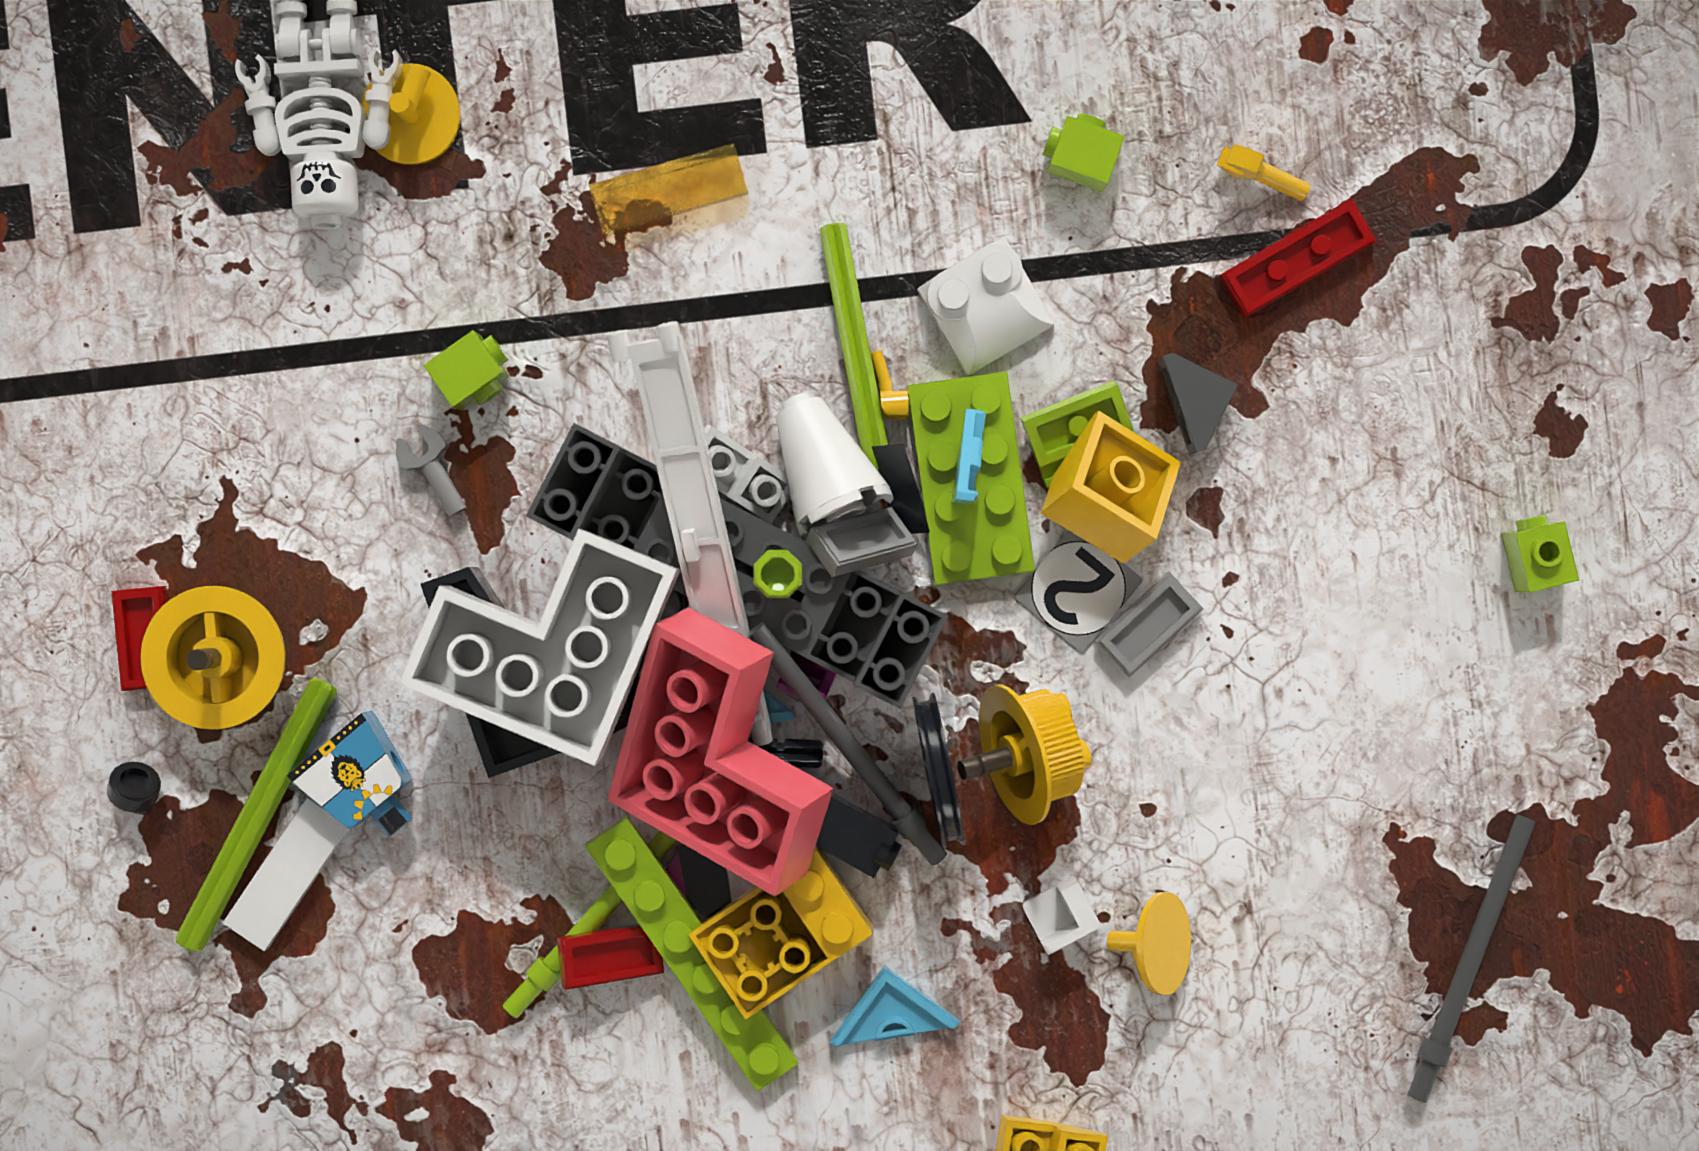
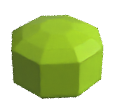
M767 550L754 563V585L767 598H789L802 585V563L789 550Z

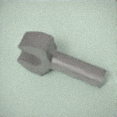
M420 425L419 430L428 444L426 454L421 457L415 456L407 441L398 438L396 441L397 461L405 471L414 469L423 472L448 516H455L467 507L441 464L442 454L448 449L449 444L439 432L425 425Z

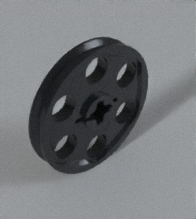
M931 693L929 700L922 702L914 696L912 697L922 758L942 847L946 849L949 841L958 840L962 845H966L950 757L935 693Z

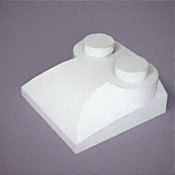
M1005 237L981 248L947 268L917 289L967 376L972 375L1055 325L1022 268L1020 257L1010 247Z

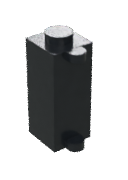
M832 792L816 847L875 878L880 867L889 871L902 844L895 841L899 833L893 825Z

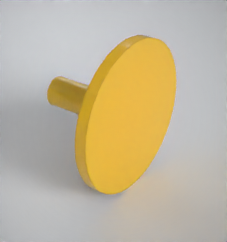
M403 64L401 75L396 80L395 86L392 89L393 95L389 99L390 112L388 123L391 125L390 139L384 148L377 149L376 151L390 161L404 165H418L436 159L451 146L459 131L461 108L455 90L440 73L420 64ZM372 82L367 86L361 99V104L366 110L367 115L369 114L370 104L365 102L366 91L372 89Z
M1158 892L1149 898L1141 912L1137 932L1111 930L1107 935L1108 949L1111 951L1131 952L1141 981H1143L1150 992L1156 995H1170L1180 987L1185 978L1191 955L1189 917L1180 898L1170 892Z

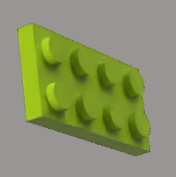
M1008 372L907 385L923 505L930 533L927 534L934 584H946L1035 571ZM966 408L986 413L982 436L980 471L976 475L974 491L978 492L977 500L970 504L951 502Z

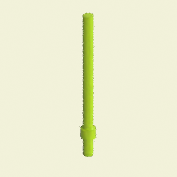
M659 830L648 844L660 860L677 840ZM612 885L605 890L565 936L597 931L623 902ZM557 945L545 958L538 957L526 971L528 977L503 1004V1008L514 1018H518L543 990L548 992L561 978Z

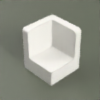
M1074 875L1022 903V907L1047 955L1102 927Z

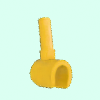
M879 350L871 353L879 382L880 406L883 417L889 420L907 419L909 413L908 391H892V381L883 351Z

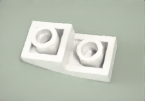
M707 424L704 432L717 489L772 524L790 496L787 475L713 426Z

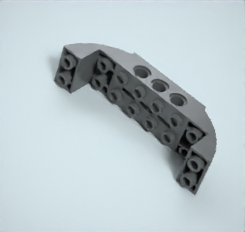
M573 423L526 517L571 540H574L578 529H583L678 568L680 573L673 590L687 596L657 466ZM720 498L749 629L752 630L758 624L764 623L782 646L852 681L854 686L901 709L948 615L860 570L831 577L808 543ZM767 550H789L802 563V585L789 598H767L754 585V563Z

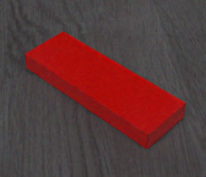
M1350 198L1220 274L1219 277L1243 319L1374 244L1377 240L1353 198Z

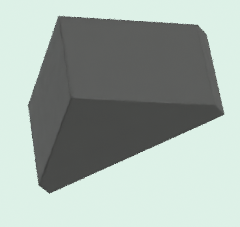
M1175 353L1165 355L1157 360V364L1188 454L1191 455L1206 450L1238 384Z

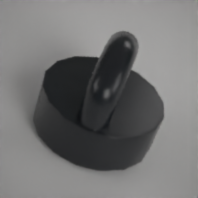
M134 761L122 763L111 772L106 793L109 801L115 807L125 812L146 815L150 813L158 799L161 779L151 766Z

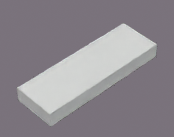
M307 797L223 921V924L263 951L267 950L349 828L340 823L311 797Z

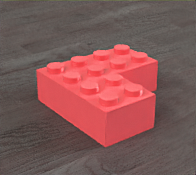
M688 607L655 623L653 626L607 800L771 895L777 896L807 874L834 788L748 741L774 652Z

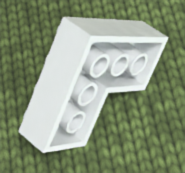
M578 529L539 623L454 587L439 586L398 684L595 766L602 760L647 652L653 626L660 621L680 569L589 531Z

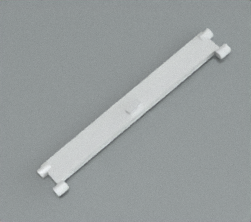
M667 322L658 325L657 329L660 338L630 343L627 330L611 332L606 336L612 361L632 360L689 607L750 639L748 637L750 630L683 335L680 333L678 322ZM763 691L750 732L753 744L756 746L766 745L773 741L770 729L771 722Z

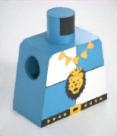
M372 710L359 714L287 775L295 785L349 829L358 826L371 815L388 837H391L413 818L394 796L412 781L411 774Z

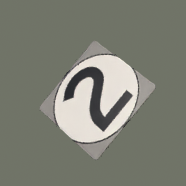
M1068 530L1016 592L1015 599L1079 652H1084L1142 583V578L1127 565Z

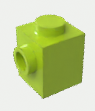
M1079 113L1077 118L1067 115L1062 128L1059 129L1052 126L1042 155L1051 159L1046 172L1103 192L1109 183L1125 136L1105 129L1107 123L1095 116Z
M474 330L423 365L451 406L460 411L474 401L480 406L496 397L504 389L501 382L509 377V374L502 366L509 359L492 335L483 339Z
M1546 514L1515 521L1517 530L1501 534L1515 592L1530 593L1580 581L1565 521L1548 522Z

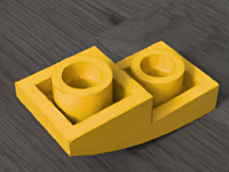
M1001 1114L995 1151H1106L1108 1135L1071 1125Z

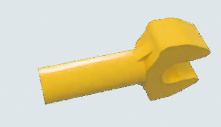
M1233 144L1232 149L1224 146L1216 166L1236 178L1254 179L1300 202L1304 201L1311 187L1309 183L1264 162L1263 154L1237 144Z

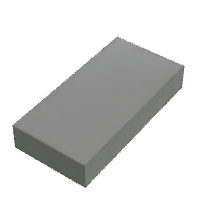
M892 507L812 527L806 538V541L831 577L912 556L918 545Z
M1167 572L1094 640L1128 677H1131L1204 608L1170 572Z

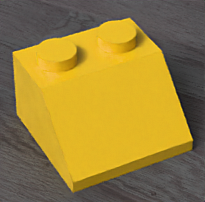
M1097 411L1055 472L1040 513L1124 564L1157 540L1181 462L1101 411Z

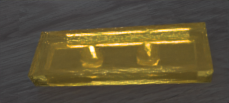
M734 143L589 185L604 236L749 194Z

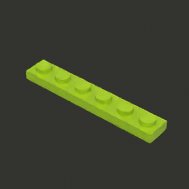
M628 814L585 843L587 851L755 1090L758 1092L799 1064L798 1057L763 1008L746 1020L688 935L700 926L703 921Z

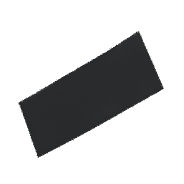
M904 444L871 446L880 475L890 486L893 494L892 502H888L889 508L892 507L911 534L930 533L920 493Z

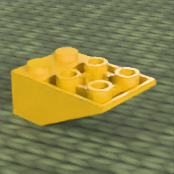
M815 846L807 874L777 896H773L754 885L688 935L746 1020L873 935V924L825 852Z

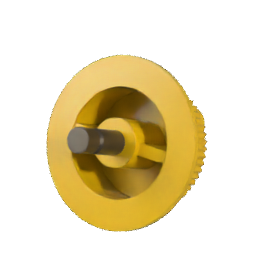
M223 586L197 587L170 599L152 618L145 632L141 647L142 674L153 699L174 719L200 729L230 728L255 717L275 696L285 670L284 640L273 616L259 601L250 595Z
M999 684L989 687L984 692L980 702L979 732L983 753L976 757L972 756L959 760L957 762V769L964 781L978 777L980 774L990 773L998 794L1010 812L1021 822L1033 825L1042 822L1046 818L1051 801L1073 795L1079 791L1084 777L1083 772L1091 767L1092 757L1086 742L1083 739H1079L1078 730L1073 723L1071 705L1064 693L1053 694L1052 691L1040 689L1018 696L1009 687Z

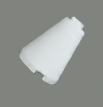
M801 393L782 403L783 410L776 416L795 524L802 539L807 538L812 527L882 510L879 503L882 498L889 503L892 502L893 494L890 486L821 397H810L809 393Z

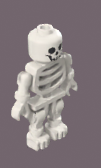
M279 0L281 2L276 4V16L281 18L279 33L275 34V51L278 60L286 59V63L274 64V74L282 82L308 80L310 83L309 88L287 95L276 106L275 97L268 94L271 81L270 67L259 54L256 56V59L259 61L260 71L255 75L256 82L250 77H246L247 66L238 59L235 63L236 75L244 85L249 100L245 102L247 114L253 116L256 129L253 131V136L257 149L267 156H274L282 149L283 154L291 161H301L291 169L292 207L294 213L304 219L311 220V227L315 229L341 228L342 219L355 215L359 208L357 170L354 165L344 161V159L363 157L365 143L375 150L382 149L388 144L391 132V125L388 123L390 112L389 99L393 95L392 89L395 86V82L402 72V58L395 49L392 52L393 64L388 69H385L383 73L378 68V61L382 56L375 47L370 51L368 67L371 72L372 89L366 91L365 102L370 104L369 114L367 115L362 104L354 96L343 90L332 88L330 84L332 82L331 79L364 77V66L358 59H355L357 55H361L360 33L358 29H355L353 15L357 14V2L355 0L326 1L327 14L331 15L330 28L323 29L321 39H313L310 29H305L302 20L307 17V6L301 2L304 0ZM314 50H323V61H315ZM332 103L349 106L352 110V116L340 111L331 110L333 108ZM306 106H309L311 109L310 111L296 114L300 109ZM333 126L349 128L350 133L347 134L342 131L333 130Z

